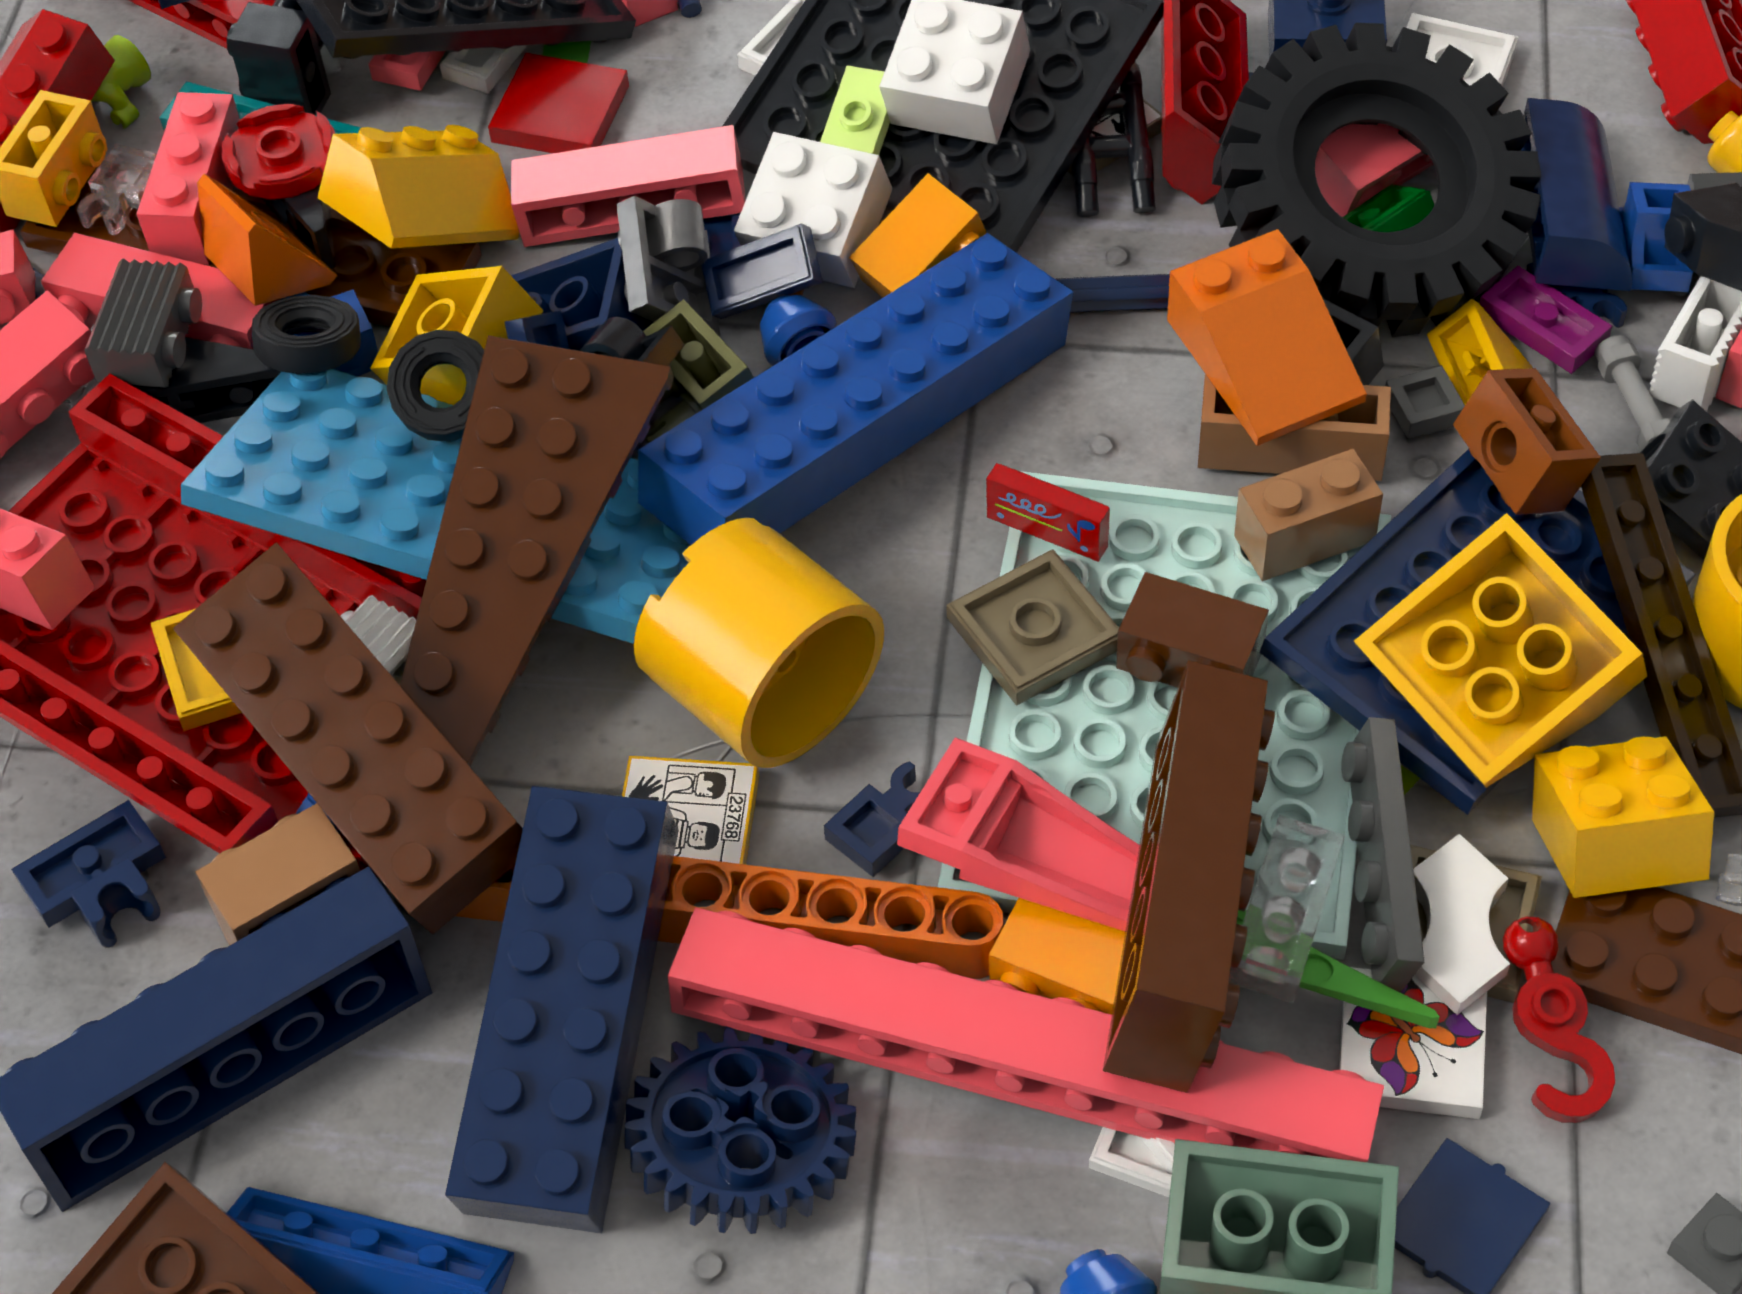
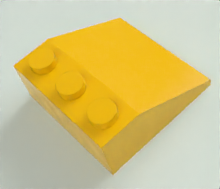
M1507 513L1354 640L1355 645L1485 788L1533 759L1534 754L1543 753L1596 720L1647 677L1643 653Z

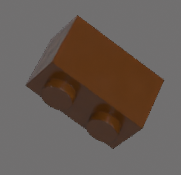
M1145 572L1118 629L1116 668L1129 672L1134 677L1143 681H1158L1177 688L1188 660L1253 676L1262 655L1259 652L1266 637L1269 610Z

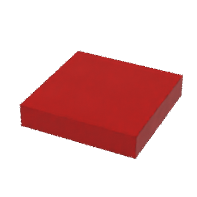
M525 53L488 125L491 142L547 153H559L601 146L629 88L627 70Z

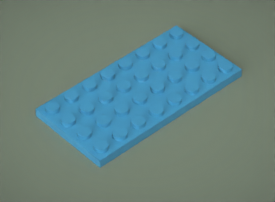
M334 369L303 374L281 371L181 483V504L427 580L462 438L451 442L427 440L408 430L392 410L387 393V385L381 384L375 379L358 377ZM421 394L422 399L435 408L453 406L435 400L429 395ZM630 458L621 475L623 481L614 498H609L590 535L592 541L551 619L634 644L636 627L650 594L659 595L662 598L673 580L689 563L685 560L682 553L690 544L638 503V460Z

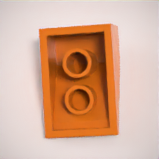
M1279 229L1170 271L1167 321L1256 446L1366 402L1367 393L1308 267Z

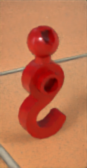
M1522 917L1513 921L1506 928L1503 936L1504 953L1513 965L1524 970L1527 980L1516 995L1512 1007L1513 1021L1519 1033L1530 1043L1552 1056L1578 1064L1588 1077V1088L1583 1094L1568 1095L1549 1084H1541L1532 1094L1531 1101L1546 1117L1561 1123H1579L1594 1117L1611 1098L1615 1086L1614 1066L1607 1052L1594 1040L1578 1034L1583 1028L1588 1015L1587 999L1581 987L1572 979L1553 971L1551 963L1556 958L1559 945L1558 935L1552 925L1539 917ZM1520 924H1530L1533 932L1523 930Z

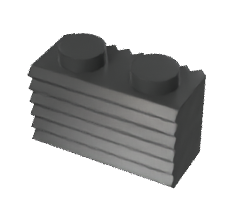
M121 259L118 262L84 350L97 382H101L110 373L130 385L169 387V378H172V370L181 368L185 360V334H188V325L196 324L202 312L201 292L198 288H194L188 268L185 265L179 263L175 266L170 262L163 265L158 261L151 264L147 260L140 263L135 259L131 262Z

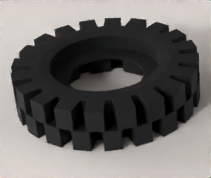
M1355 23L1346 42H1344L1337 25L1310 31L1302 48L1292 39L1274 51L1266 67L1263 68L1259 65L1244 85L1218 142L1221 145L1213 162L1212 184L1221 186L1214 200L1220 228L1237 226L1229 247L1279 229L1308 267L1323 299L1379 327L1382 320H1387L1392 338L1420 334L1430 318L1435 326H1437L1470 299L1479 303L1480 297L1500 280L1529 235L1526 233L1536 220L1541 195L1532 192L1541 179L1538 151H1521L1532 135V132L1520 109L1501 115L1497 114L1509 93L1490 72L1472 85L1463 80L1474 59L1449 44L1435 63L1426 59L1431 35L1403 27L1393 47L1386 46L1383 23ZM1378 123L1389 125L1399 129L1398 134L1419 148L1424 154L1429 155L1438 176L1437 200L1429 215L1418 224L1404 230L1377 232L1356 226L1337 214L1321 194L1315 176V160L1319 147L1336 130L1350 124L1378 125Z

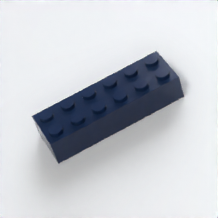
M532 786L445 1192V1196L463 1214L602 1234L679 832L668 802Z
M368 866L351 877L335 880L321 894L295 909L272 916L260 929L232 945L209 952L197 965L169 981L146 988L138 994L134 1001L101 1020H94L81 1025L69 1038L38 1056L20 1060L12 1065L0 1077V1112L21 1150L60 1210L64 1212L431 995L433 992L410 926Z

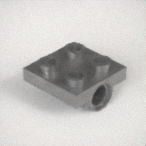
M637 196L617 203L618 241L623 255L626 280L624 293L629 305V312L655 322L684 299L720 336L719 320L717 317L712 316L701 266L710 258L707 230L704 229L701 205L687 199L668 200L653 205Z

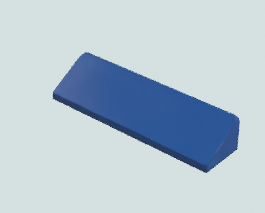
M247 1187L227 1212L320 1294H502L514 1262V1252L252 1187Z

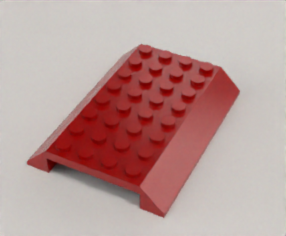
M109 373L68 411L81 443L8 511L66 534L96 588L53 630L0 608V717L220 854L227 849L245 844L273 828L282 818L295 814L307 797L308 791L243 713L183 731L150 623L198 608L276 542L339 615L349 610L354 612L368 596L373 595L378 601L383 600L389 607L394 606L398 612L403 611L409 618L414 617L417 619L426 580L182 505L181 483L223 436Z

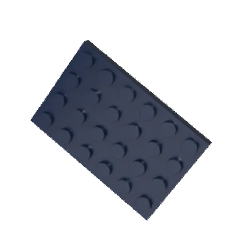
M1469 449L1264 638L1259 652L1359 731L1369 717L1395 719L1400 763L1467 815L1503 778L1485 788L1355 645L1354 640L1506 513L1630 640L1583 492L1578 490L1564 511L1515 515L1511 507L1504 502L1499 490L1481 464L1471 455ZM1680 563L1687 587H1689L1696 574Z

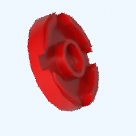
M294 104L266 106L248 113L237 122L238 130L232 134L231 138L229 133H227L222 142V160L226 173L234 186L250 196L270 200L295 197L316 188L322 181L332 136L335 134V130L327 117L317 111V116L306 113L303 106Z

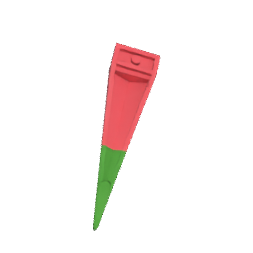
M955 737L899 825L897 845L960 869L959 879L1125 931L1139 844L1077 804L1017 760ZM1238 910L1237 924L1247 926L1246 944L1238 968L1426 1028L1437 1027L1440 1016L1434 1009L1318 951L1249 911L1245 910L1243 912Z

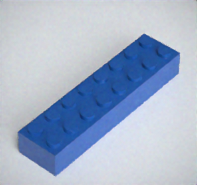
M986 233L638 449V503L690 545L714 528L741 518H754L762 525L782 533L1063 347L1066 343L1073 291L989 233Z

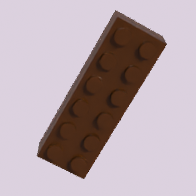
M277 542L173 628L405 910L432 935L515 865L523 830L522 826Z
M1190 660L1187 662L1155 746L1103 1065L1104 1072L1188 1093L1199 1067L1202 1066L1210 1069L1214 1063L1220 1041L1221 1026L1230 1028L1238 1006L1240 985L1229 982L1231 968H1238L1247 939V926L1237 924L1238 910L1244 912L1248 905L1255 876L1253 869L1244 867L1245 855L1252 856L1258 841L1262 816L1251 813L1252 801L1258 803L1262 796L1268 773V762L1258 760L1259 750L1265 751L1269 743L1275 718V711L1264 709L1268 685L1267 680Z

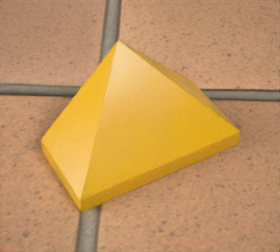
M1470 299L1426 334L1439 365L1443 366L1464 405H1466L1488 370L1526 369L1533 367L1484 308L1473 299Z

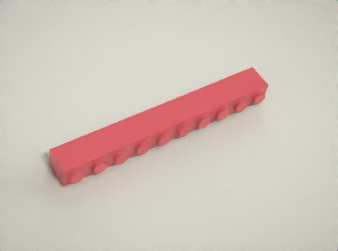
M695 907L668 973L671 1012L1146 1139L1161 1138L1172 1141L1174 1144L1175 1139L1368 1162L1384 1085L1366 1081L1362 1076L1348 1070L1328 1071L1294 1062L1290 1057L1278 1052L1265 1051L1258 1053L1224 1044L1221 1040L1219 1041L1212 1067L1210 1069L1202 1066L1199 1067L1188 1093L1103 1071L1111 1014L1088 1009L1081 1003L1069 998L1058 997L1049 999L1018 991L1015 987L1003 981H980L956 975L937 964L928 962L914 964L883 956L877 950L867 946L853 945L848 947L817 939L807 931L798 928H785L782 930L751 922L743 915L732 911L713 912Z

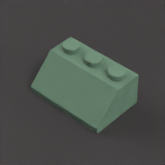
M1175 1139L1159 1294H1392L1399 1166Z

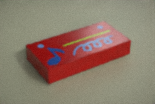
M995 464L986 478L987 518L1097 562L1100 561L1108 548L1110 507L1005 465Z

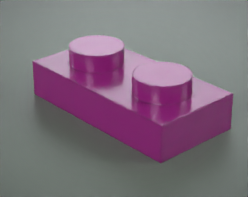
M1518 265L1480 297L1479 304L1500 328L1570 374L1574 373L1594 355L1596 347L1611 335L1612 325L1550 285L1536 283L1535 276Z

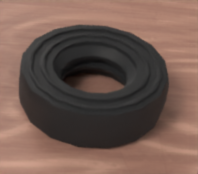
M305 295L278 300L260 309L253 318V349L255 355L264 365L277 371L303 374L318 373L337 368L353 359L360 349L359 318L357 312L348 303L333 297ZM303 332H318V334L308 336L294 335Z
M434 330L415 336L399 349L389 367L387 393L392 410L408 430L427 440L451 442L463 437L484 354L483 347L477 341L460 332ZM439 364H452L460 368L465 374L467 381L466 391L461 400L447 408H435L427 404L422 399L420 392L421 380L425 373L433 366Z

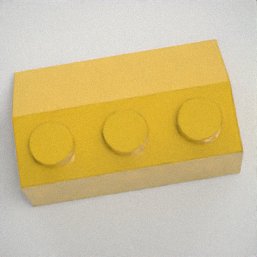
M447 125L445 130L429 131L416 126H405L402 132H385L376 128L362 127L358 133L333 134L317 198L391 249L517 240L520 234L511 206V194L499 154L478 141L479 136L475 131L459 125Z

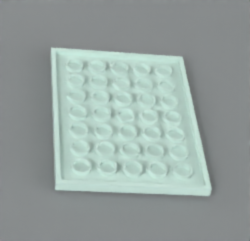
M1023 472L1110 507L1108 548L1100 561L1097 562L1009 527L1000 576L1054 549L1118 627H1120L1144 573L1148 572L1268 609L1267 636L1363 546L1262 581L1234 536L1238 497ZM1380 514L1377 533L1391 521V515ZM1117 652L1016 706L982 663L967 742L1017 760L1077 804L1140 845L1155 746L1176 694L1177 687L1158 681H1143L1134 677L1129 672L1117 669ZM1261 655L1252 677L1268 681L1264 709L1275 711V718L1269 743L1265 751L1259 750L1258 760L1268 762V773L1259 802L1252 801L1251 813L1261 815L1262 821L1255 850L1252 856L1245 855L1244 867L1255 871L1251 896L1245 910L1334 959L1344 960L1349 930L1357 841H1352L1348 833V816L1353 802L1351 784L1343 779L1341 763L1346 744L1353 742L1360 731ZM942 863L938 882L939 888L973 891L988 895L999 904L1004 913H1011L1018 897L959 879L960 869Z

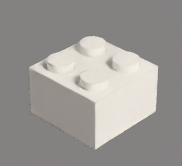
M911 0L879 85L890 123L997 144L1031 51L1022 11L964 0Z
M773 132L735 226L734 233L742 246L801 223L811 227L822 281L855 288L859 275L849 257L879 226L893 188L879 155Z

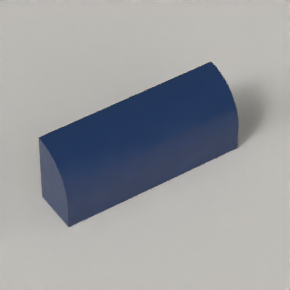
M1527 98L1523 116L1532 135L1521 151H1538L1541 179L1532 190L1533 193L1541 195L1536 220L1528 230L1536 283L1631 291V267L1607 137L1602 123L1594 113L1576 103Z

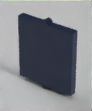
M1446 1138L1397 1206L1395 1249L1423 1266V1274L1428 1278H1434L1437 1275L1464 1294H1491L1549 1210L1551 1203L1505 1175L1506 1169L1502 1164L1497 1163L1491 1166Z

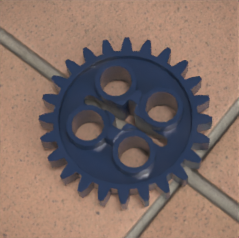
M729 1027L725 1028L723 1042L713 1043L704 1031L697 1032V1049L692 1051L677 1041L671 1043V1062L653 1056L650 1059V1077L637 1076L634 1080V1098H629L626 1101L624 1146L625 1149L630 1150L631 1172L644 1173V1192L647 1195L665 1190L664 1210L667 1213L678 1209L686 1203L691 1206V1225L696 1226L708 1213L717 1215V1226L720 1233H725L728 1230L733 1217L743 1218L749 1233L756 1234L759 1216L769 1215L771 1220L780 1229L786 1227L787 1208L793 1207L806 1217L811 1216L814 1195L826 1200L833 1198L835 1179H846L849 1158L854 1156L857 1133L854 1130L856 1106L847 1105L849 1093L847 1083L833 1084L835 1066L830 1062L813 1068L814 1050L803 1048L797 1053L792 1054L788 1052L789 1043L776 1040L773 1045L764 1044L763 1036L750 1034L748 1041H738L736 1032L733 1028Z

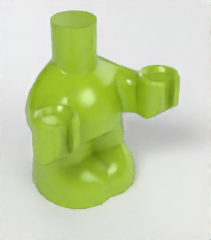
M114 35L104 46L115 62L91 102H105L109 104L113 109L110 113L113 123L116 125L121 123L122 128L126 129L140 114L138 109L129 101L125 91L130 87H140L151 80V70L142 53L131 41L120 35Z

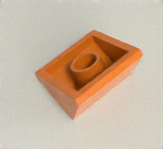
M205 173L198 180L197 187L204 255L255 306L331 285L337 277V274L286 225Z

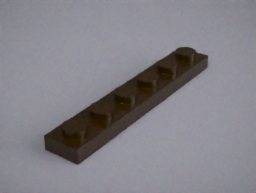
M1644 454L1600 455L1601 459L1584 481L1581 488L1630 641L1643 653L1647 677L1643 682L1661 737L1667 736L1714 810V818L1742 815V750Z

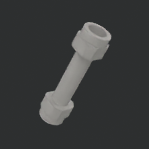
M1616 335L1603 340L1596 347L1594 355L1598 361L1597 367L1604 380L1608 383L1616 382L1640 428L1637 444L1642 451L1655 437L1665 430L1671 418H1662L1638 372L1642 359L1633 343L1629 342L1627 337Z

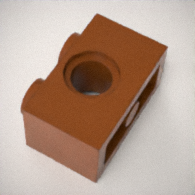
M1536 368L1488 370L1453 423V426L1469 447L1471 455L1481 464L1499 490L1502 499L1511 507L1515 515L1564 511L1601 459L1598 452Z

